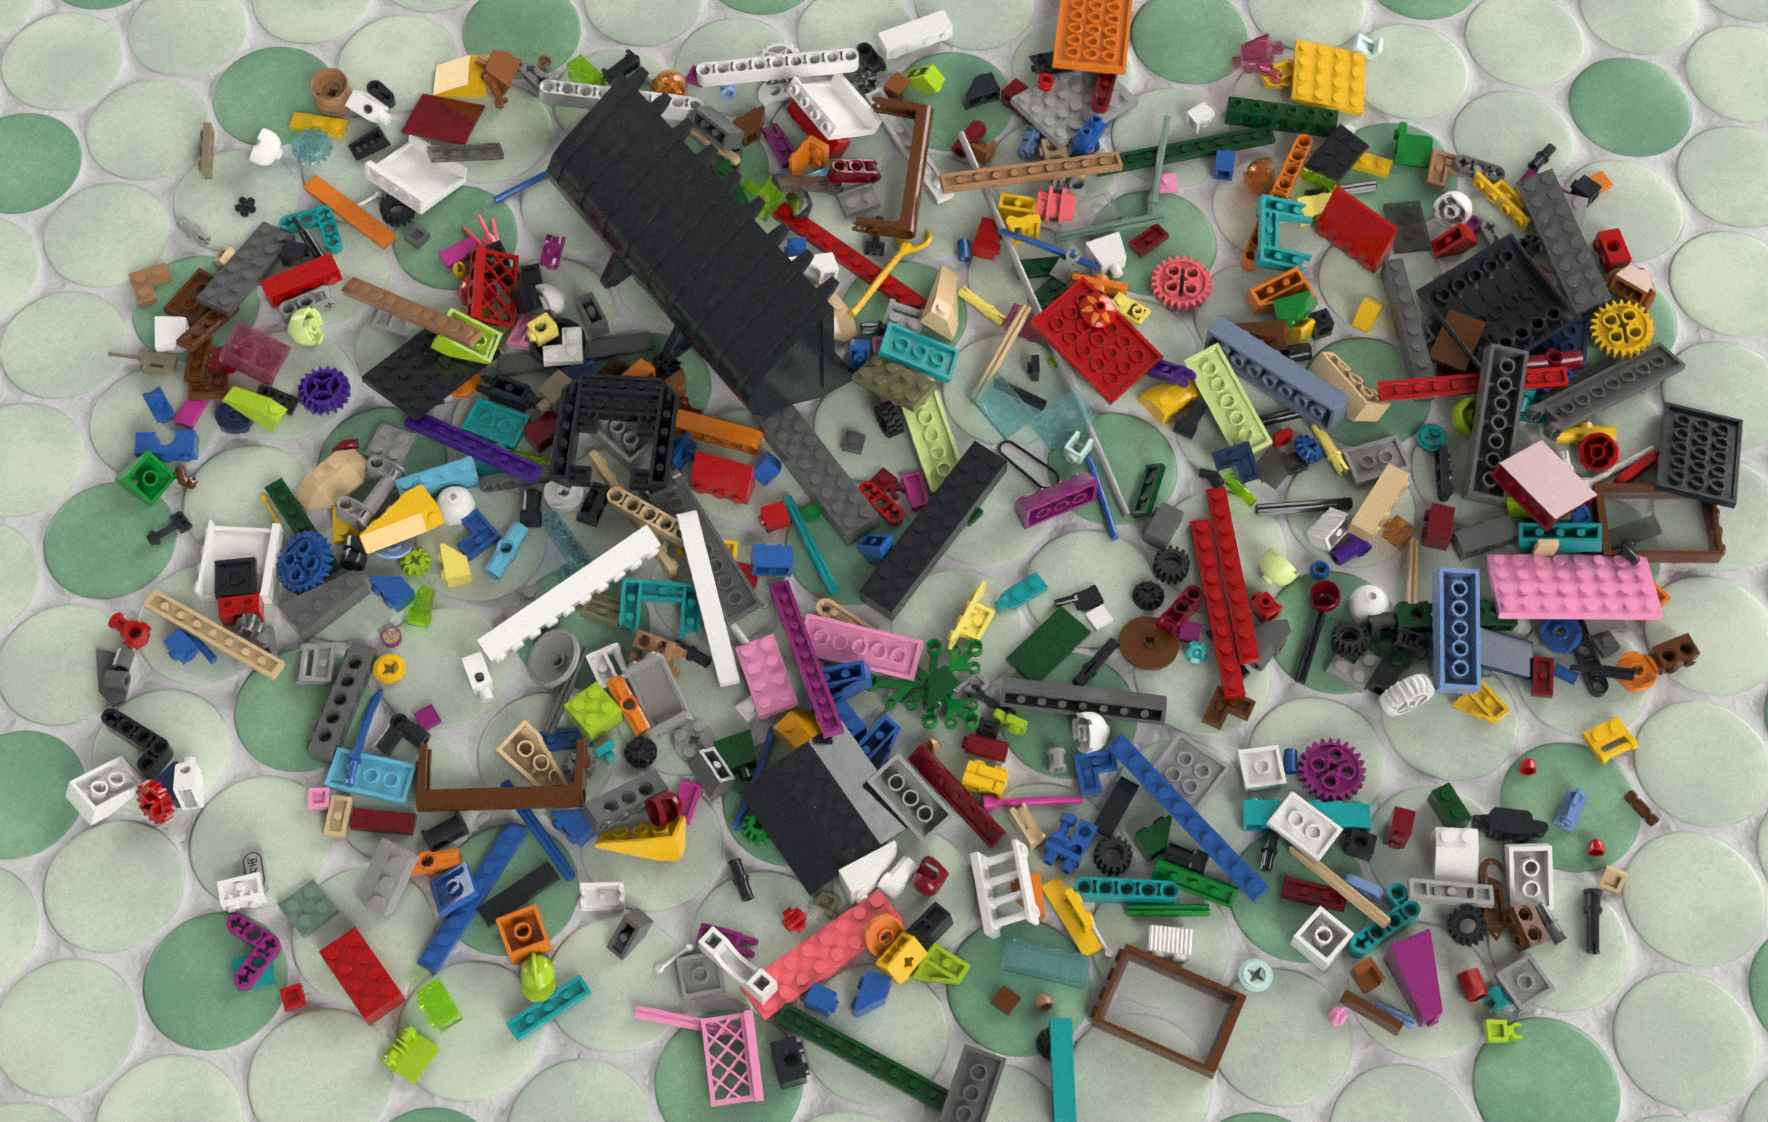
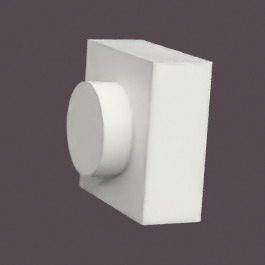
M751 695L735 707V711L747 725L759 717Z

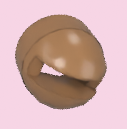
M548 55L539 56L537 66L542 71L549 70L552 65L551 58Z
M936 737L926 738L923 742L933 754L941 749V742Z
M1041 993L1036 998L1038 1011L1044 1012L1054 1007L1053 1000L1049 994Z

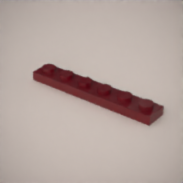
M920 744L908 760L989 848L995 847L1006 832L925 744Z

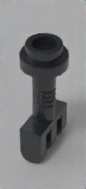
M873 216V219L884 220L881 216ZM880 235L872 236V242L866 241L865 255H869L870 249H873L872 256H876L877 249H880V256H884L885 243L879 242Z
M178 511L170 516L172 523L156 533L153 530L148 532L149 534L146 538L152 546L161 544L160 539L175 530L183 534L193 527L182 511Z

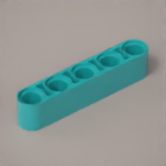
M1080 877L1076 880L1073 891L1080 894L1083 902L1174 904L1178 897L1179 887L1173 881ZM1080 886H1084V887H1086L1089 891L1083 893V892L1079 891L1078 888H1079ZM1105 887L1108 888L1110 892L1104 894L1099 889ZM1127 888L1131 893L1128 895L1123 894L1121 889ZM1148 889L1152 892V895L1147 896L1143 894L1142 890ZM1169 890L1174 895L1171 897L1166 896L1163 891Z
M1049 1018L1053 1122H1076L1072 1018Z

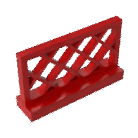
M479 244L471 250L467 316L485 324L511 329L514 327L515 305L510 293L517 291L519 255L485 249V246ZM486 255L493 256L496 263L490 266L485 260ZM504 259L513 260V267L510 270L502 262ZM497 264L505 272L500 277L492 269ZM488 271L495 279L490 284L484 278V274ZM505 275L512 281V285L508 288L501 280ZM496 282L504 290L498 295L491 287ZM486 289L494 297L489 302L483 297V291ZM504 293L510 298V303L507 306L500 299V296ZM494 300L503 308L497 313L490 306V303ZM486 307L493 316L490 318L481 317L482 309ZM505 311L509 316V322L502 321L498 314Z

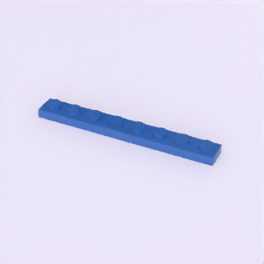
M511 821L507 823L473 875L479 896L447 915L418 959L417 964L435 975L438 973L477 913V908L482 905L528 834L526 829Z

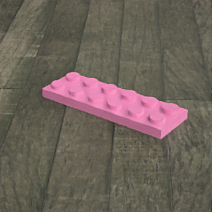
M806 614L804 624L817 658L839 664L864 659L869 664L872 672L914 681L924 641Z

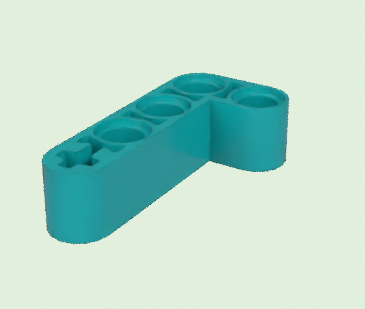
M1391 884L1384 897L1386 904L1391 909L1386 915L1396 922L1397 927L1388 925L1386 928H1381L1377 923L1373 922L1352 937L1347 947L1351 957L1360 959L1416 921L1421 911L1420 905L1416 901H1408V890L1403 884ZM1391 893H1398L1400 898H1394ZM1405 909H1410L1414 915L1406 914ZM1371 932H1377L1380 938L1373 937ZM1364 940H1365V943H1364L1363 947H1358V948H1357V947L1355 946V945H1357V946L1361 945V944L1364 942Z

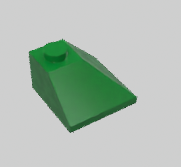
M1311 290L1274 300L1273 304L1277 320H1287L1288 328L1295 326V323L1301 322L1318 305V302Z
M147 450L127 464L115 480L130 494L152 506L177 476L153 453Z

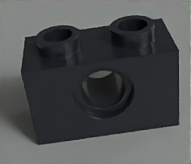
M792 1036L770 1042L782 1090L807 1083V1075H810L807 1062L803 1063L801 1055L804 1054L801 1041L797 1042L796 1037ZM793 1058L797 1062L793 1066H787L785 1061Z

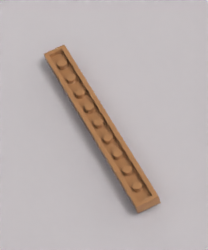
M1114 151L944 173L939 175V181L943 194L1122 171L1123 164L1119 152Z
M355 277L349 280L341 290L348 297L470 348H473L484 335L482 330Z

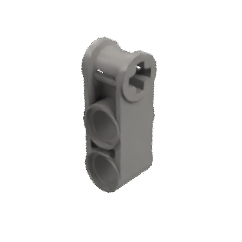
M323 285L315 290L282 302L279 306V311L283 321L289 325L291 315L297 310L310 307L315 308L320 314L333 309L337 305V301L335 298H332L330 287Z

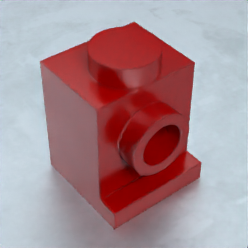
M1259 591L1252 596L1249 607L1261 623L1272 621L1280 616L1282 606L1274 600L1268 591L1263 594Z

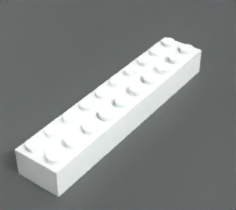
M645 525L477 640L479 646L491 663L495 661L497 664L507 658L506 653L511 650L516 652L524 646L525 640L528 638L533 640L541 634V629L544 627L549 629L557 624V618L562 615L567 617L575 611L574 607L580 603L583 606L589 602L592 594L595 592L600 594L609 588L608 583L613 580L615 583L625 577L627 570L634 571L640 567L643 559L647 557L650 560L659 552L660 542L648 525Z

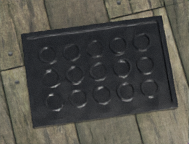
M427 329L420 331L362 376V382L416 421L488 365L450 357L431 348L436 333ZM496 349L491 362L501 355L500 349Z
M1665 402L1662 413L1654 490L1734 509L1737 504L1743 420Z

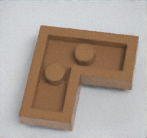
M1433 149L1431 151L1425 185L1443 189L1447 174L1464 178L1465 175L1456 173L1452 168V162L1458 156Z
M166 263L128 274L139 308L157 303L158 300L153 287L172 281Z

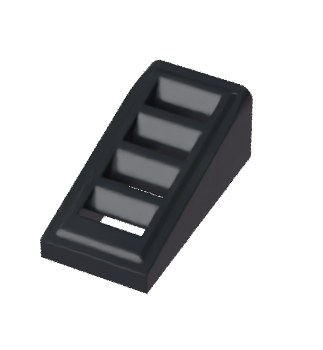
M377 126L348 145L358 161L390 146L391 143L383 130ZM360 147L362 151L358 152L356 148Z
M260 384L256 392L269 398L274 397L273 400L277 403L282 399L280 405L285 407L287 401H290L286 408L288 409L286 415L292 416L299 403V398L264 384Z

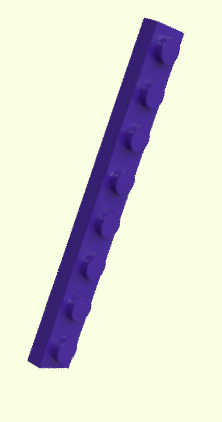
M425 414L418 421L410 416L404 421L405 427L529 484H533L543 472L541 465L428 414Z

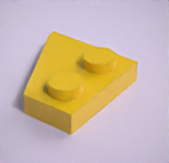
M1289 58L1259 70L1258 76L1266 89L1291 90L1293 61Z

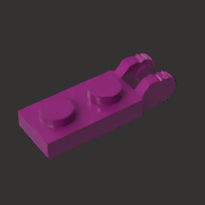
M776 122L772 124L776 134L771 135L767 127L762 128V132L778 162L784 169L789 167V157L796 151Z
M701 923L695 942L696 945L699 946L698 941L713 926L730 941L743 957L754 958L755 952L741 948L740 944L743 942L751 946H757L758 939L743 935V933Z

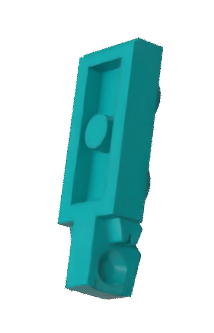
M1035 572L1000 594L1001 598L995 601L994 608L998 613L1006 608L1016 610L1047 591L1048 586L1039 574Z

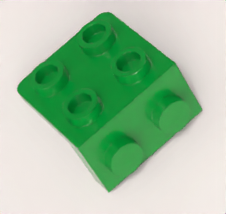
M1400 122L1398 129H1394L1393 140H1395L1392 148L1394 165L1428 169L1431 151L1433 150V138L1430 136L1406 134L1407 122Z

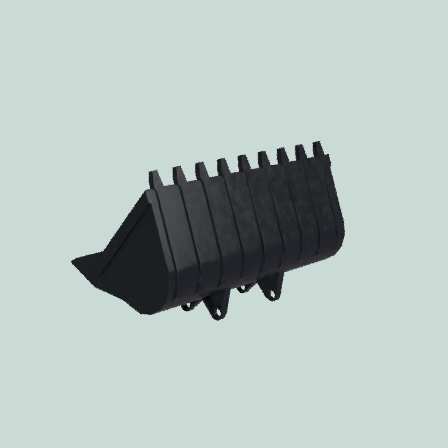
M643 66L628 78L620 72L612 80L611 88L560 143L551 156L547 168L548 179L612 252L600 278V283L605 289L616 287L632 275L635 282L647 292L674 324L672 332L663 348V357L668 362H672L694 347L699 356L705 359L754 416H765L789 405L821 398L851 382L854 372L835 352L834 307L828 302L838 287L839 282L832 276L816 288L803 274L815 255L807 249L791 261L779 247L790 231L788 225L782 222L767 234L755 221L766 201L761 196H757L743 207L731 194L742 177L740 172L734 169L719 181L708 168L719 149L711 143L695 154L684 142L695 125L692 119L687 117L676 127L672 128L661 116L667 109L672 97L667 92H664L649 103L638 91L644 84L649 72Z

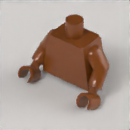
M493 50L488 58L478 54L474 64L484 68L480 78L491 90L495 98L494 104L496 108H504L503 104L508 103V98L503 97V94L505 95L510 88L515 74L521 72L518 68L522 66L521 59L514 57L508 50Z
M1629 264L1625 268L1612 269L1603 280L1608 290L1628 301L1631 300L1634 304L1638 303L1639 307H1645L1644 314L1648 313L1647 309L1651 308L1656 297V290L1652 284L1653 276L1648 274L1645 268H1637Z

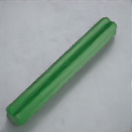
M1127 904L1126 914L1128 917L1210 916L1211 907L1210 904Z

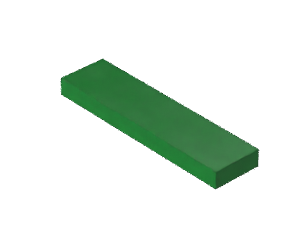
M1160 858L1157 859L1151 877L1152 880L1173 881L1177 884L1179 890L1230 909L1239 887Z

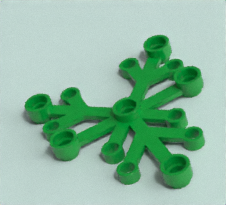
M933 638L926 643V650L930 655L929 675L919 667V664L916 676L920 680L909 681L899 678L900 680H879L875 674H871L872 683L875 685L869 687L866 691L874 692L878 688L899 689L892 696L884 699L885 708L891 711L896 708L897 702L911 690L920 689L904 701L907 710H915L917 703L924 696L925 679L938 668V656L943 651L941 641ZM970 640L967 643V651L960 657L961 647L958 643H955L953 647L957 648L958 651L953 652L949 649L950 665L947 667L952 673L955 671H969L971 675L980 673L981 669L978 662L966 663L972 657H978L983 653V644L980 640ZM973 666L978 667L976 670L971 669ZM945 696L941 699L947 705V715L944 719V724L948 730H953L957 726L955 713L962 719L963 726L967 730H974L979 726V717L974 712L979 707L976 698L953 699L952 697L948 698ZM890 701L894 702L892 705H887ZM909 702H914L912 706L907 705ZM970 703L976 704L973 707L969 706ZM931 708L926 710L921 716L922 726L925 729L931 730L938 725L935 710L932 711ZM932 720L933 723L927 724V721ZM948 721H954L952 725L947 724ZM969 721H974V722H975V723L972 724V725H969V724H968Z

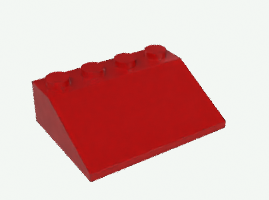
M1337 185L1317 221L1315 232L1320 237L1331 242L1334 247L1345 252L1348 257L1356 260L1366 270L1375 273L1383 265L1384 260H1388L1398 228Z

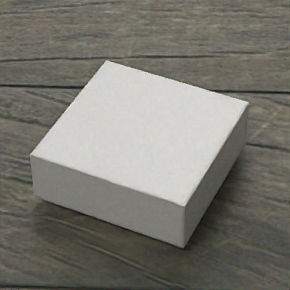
M1103 604L1085 614L1086 619L1096 632L1113 623V618Z

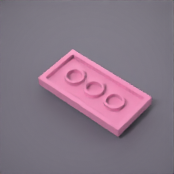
M774 634L735 648L760 720L799 706Z

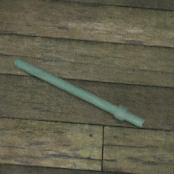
M1165 115L1163 118L1151 192L1147 198L1148 209L1146 215L1154 214L1155 206L1158 205L1159 197L1157 195L1171 117Z

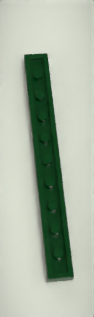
M1271 125L1170 143L1166 144L1163 165L1216 155L1217 150L1233 152L1275 144L1276 139ZM1158 146L1119 153L1123 164L1122 171L1099 173L1096 175L1101 177L1154 167Z
M785 1002L775 1019L777 1025L938 1112H942L949 1092L948 1089Z

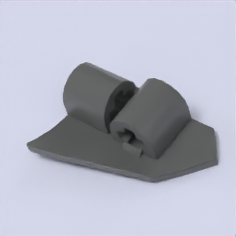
M1287 619L1265 621L1254 630L1260 662L1249 664L1253 669L1262 671L1274 655L1277 656L1281 652L1286 638L1291 633Z
M97 648L98 692L112 707H115L126 700L131 682L130 669L135 653L125 648H117L115 653Z

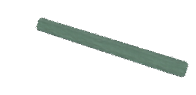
M1163 212L1056 232L1054 233V239L1056 243L1164 223L1165 216Z

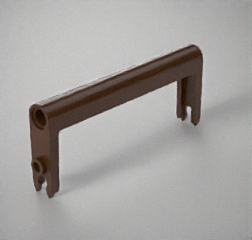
M873 97L872 101L875 103L871 105V108L874 109V112L914 120L902 209L899 221L856 217V220L852 221L855 226L851 230L867 233L872 236L880 235L908 240L913 239L916 236L934 109L926 104L901 101L894 98Z
M585 736L577 739L574 784L559 786L431 789L432 749H428V745L424 744V741L420 742L419 761H416L415 764L416 773H418L416 808L418 812L583 808L586 802L587 768L591 767V758L588 755V740L585 741Z

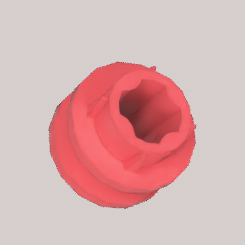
M1050 186L1049 191H1039L1036 214L1045 218V223L1049 224L1050 217L1059 218L1058 225H1062V220H1073L1076 196L1066 193L1067 188H1063L1062 194L1053 193L1054 186Z

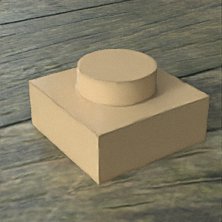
M230 246L222 248L212 263L216 267L224 266L236 251Z
M1607 865L1599 881V886L1619 894L1628 873Z

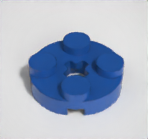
M1545 619L1540 627L1541 640L1544 646L1551 652L1568 654L1581 642L1582 629L1577 619ZM1565 629L1566 635L1564 637H1557L1556 631Z

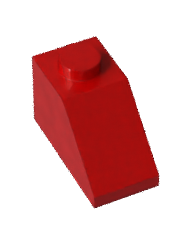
M1460 222L1432 240L1430 244L1435 257L1443 258L1463 254L1476 246L1478 242L1473 229Z

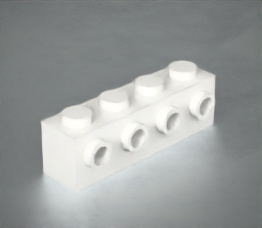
M941 10L878 33V46L886 60L897 58L900 55L952 37L953 25L945 11Z

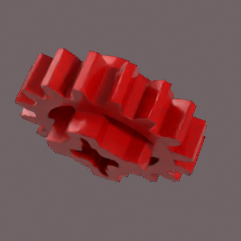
M149 779L137 787L138 791H136V794L139 798L136 800L140 802L139 808L142 812L144 811L143 815L149 816V821L154 820L155 824H163L173 818L172 813L175 810L172 806L174 803L170 801L171 795H169L166 788H162L160 782L156 784L154 779L151 781Z

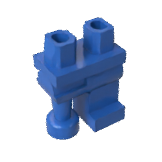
M1093 114L1073 137V142H1075L1073 144L1074 151L1069 157L1091 155L1099 151V138L1107 128V124L1102 122L1103 119Z
M1062 812L1059 818L1061 825L1056 832L1050 834L1044 846L1042 862L1053 866L1057 858L1063 861L1060 870L1070 875L1075 867H1079L1092 840H1094L1097 834L1098 826L1081 819L1072 838L1066 836L1068 829L1075 826L1077 818L1070 813Z

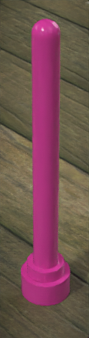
M992 795L982 796V805L987 812H992V809H996V807L1021 806L1022 803H1025L1026 806L1081 804L1083 802L1081 796L996 799Z

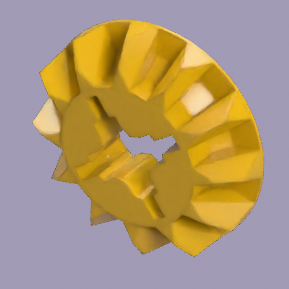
M396 654L382 655L375 661L373 666L375 678L384 685L390 683L394 685L398 680L401 681L403 675L406 674L405 662ZM385 665L389 668L393 667L394 674L387 672Z

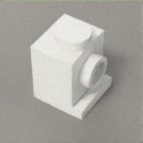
M1202 102L1186 112L1185 124L1197 135L1199 129L1205 128L1211 123L1215 112L1205 102Z

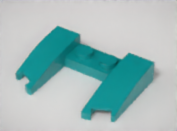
M1262 194L1257 199L1256 218H1259L1258 247L1255 250L1254 267L1289 271L1298 266L1301 272L1305 270L1302 264L1305 260L1308 262L1311 260V254L1279 248V221L1311 224L1313 222L1312 216L1305 217L1302 209L1307 206L1305 203Z
M631 578L622 579L618 627L625 626L633 631L632 635L636 636L639 629L641 601L681 604L679 640L685 639L686 634L695 631L697 634L700 633L701 612L693 584Z

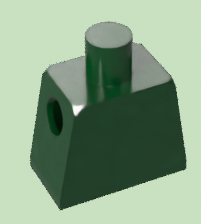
M750 729L713 742V747L716 748L733 775L739 774L741 782H747L753 778L750 770L757 767Z

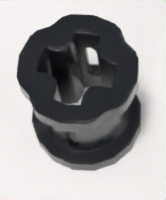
M981 716L976 734L982 733L992 736V739H996L1001 722L988 721Z

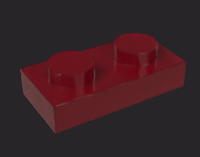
M1154 224L1132 239L1128 247L1141 259L1168 240L1169 234L1159 224Z
M1533 656L1531 696L1551 699L1553 697L1554 658Z

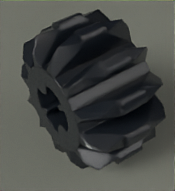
M663 351L652 358L651 364L655 367L656 377L662 378L667 384H672L682 376L681 373L684 369L680 366L682 362L678 361V358L668 362L663 357Z

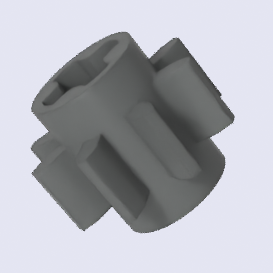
M866 70V74L859 73V80L856 81L860 85L859 90H865V93L877 89V85L880 84L876 79L878 75L876 73L871 74L869 70Z
M253 613L243 614L241 618H238L235 625L239 627L237 632L245 638L256 637L263 627L260 624L261 619Z

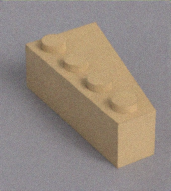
M1321 352L1309 368L1315 376L1327 381L1331 386L1344 392L1349 397L1345 412L1352 421L1378 422L1391 405L1388 402H1379V398L1376 397L1378 393L1373 388L1370 390L1362 384L1364 380L1360 376L1350 373L1351 368L1333 352Z
M1388 463L1350 522L1347 532L1367 543L1370 542L1372 537L1376 538L1381 530L1380 525L1387 522L1391 509L1397 506L1400 496L1409 487L1410 483L1407 481L1410 474Z

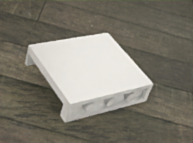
M842 73L834 74L831 81L802 84L794 76L786 90L828 140L873 135L883 121Z
M409 135L408 143L379 163L375 164L371 160L365 163L366 179L419 214H423L466 183L467 168L420 137Z
M209 520L208 527L204 530L205 544L201 547L202 561L197 567L199 577L198 581L194 583V592L198 595L200 601L218 602L215 598L216 560L256 557L257 593L260 594L264 604H272L278 572L276 565L280 562L278 557L281 556L280 550L282 549L285 533L281 524L272 523V529L215 526L213 521Z

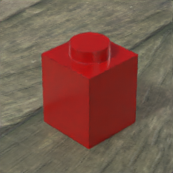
M783 501L760 507L761 515L758 516L761 527L765 526L767 533L790 526L789 515Z

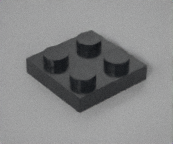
M256 557L215 561L216 600L224 597L257 594Z

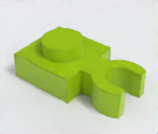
M996 708L992 720L1004 724L1010 733L1024 736L1027 731L1028 722L1011 713L1008 715L1001 709Z
M1484 1020L1485 1043H1507L1509 1038L1513 1041L1523 1038V1035H1517L1514 1032V1028L1521 1027V1024L1516 1022L1507 1026V1020Z

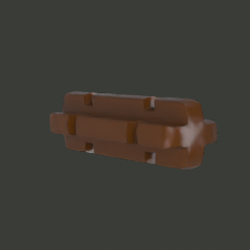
M1634 790L1627 792L1624 799L1629 804H1633L1634 810L1642 818L1646 819V823L1651 827L1657 824L1660 818L1655 813L1652 814V809L1641 798L1637 797L1639 795Z

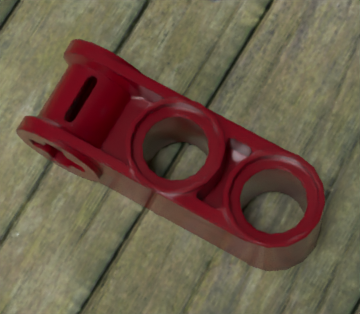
M835 159L826 177L832 183L873 184L881 179V174L877 170V161L875 159Z
M1196 585L1186 587L1166 612L1159 617L1156 627L1164 629L1170 633L1171 637H1175L1185 622L1199 609L1203 594L1202 589Z

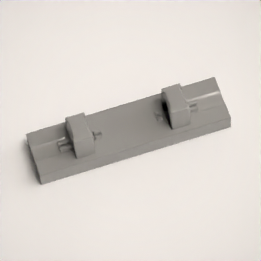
M1409 878L1407 880L1408 901L1421 902L1422 904L1463 905L1464 907L1471 905V907L1493 908L1495 905L1493 885Z

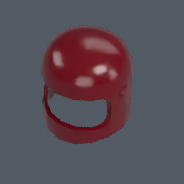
M665 791L646 800L645 803L649 819L659 828L679 818L683 811L681 799L676 793L671 791Z
M925 856L918 870L912 876V886L922 895H936L949 876V873L935 858ZM925 863L936 867L939 873L929 868Z

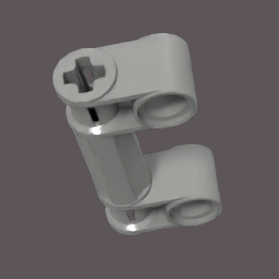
M381 455L370 456L367 462V476L378 483L363 503L349 496L339 497L336 502L337 519L353 526L359 531H364L369 520L375 517L397 487L395 480L406 475L405 469Z

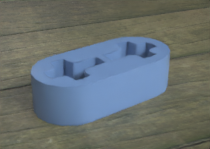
M1352 874L1345 876L1344 881L1366 899L1373 902L1381 900L1384 890L1380 886Z

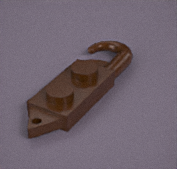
M1489 858L1482 861L1479 865L1480 884L1493 885L1495 905L1493 908L1482 907V913L1487 920L1488 931L1497 941L1503 929L1507 927L1501 915V912L1505 911L1503 885L1496 879L1488 878L1487 867L1489 865H1496L1500 872H1504V869L1498 860Z

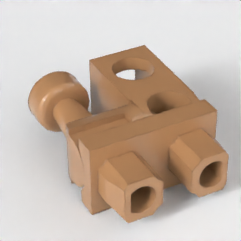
M638 629L632 646L647 652L655 651V653L663 654L674 678L678 679L681 668L675 667L673 664L675 658L684 661L687 650L680 647V644ZM633 650L628 657L627 664L634 661L639 662L644 658L640 652Z

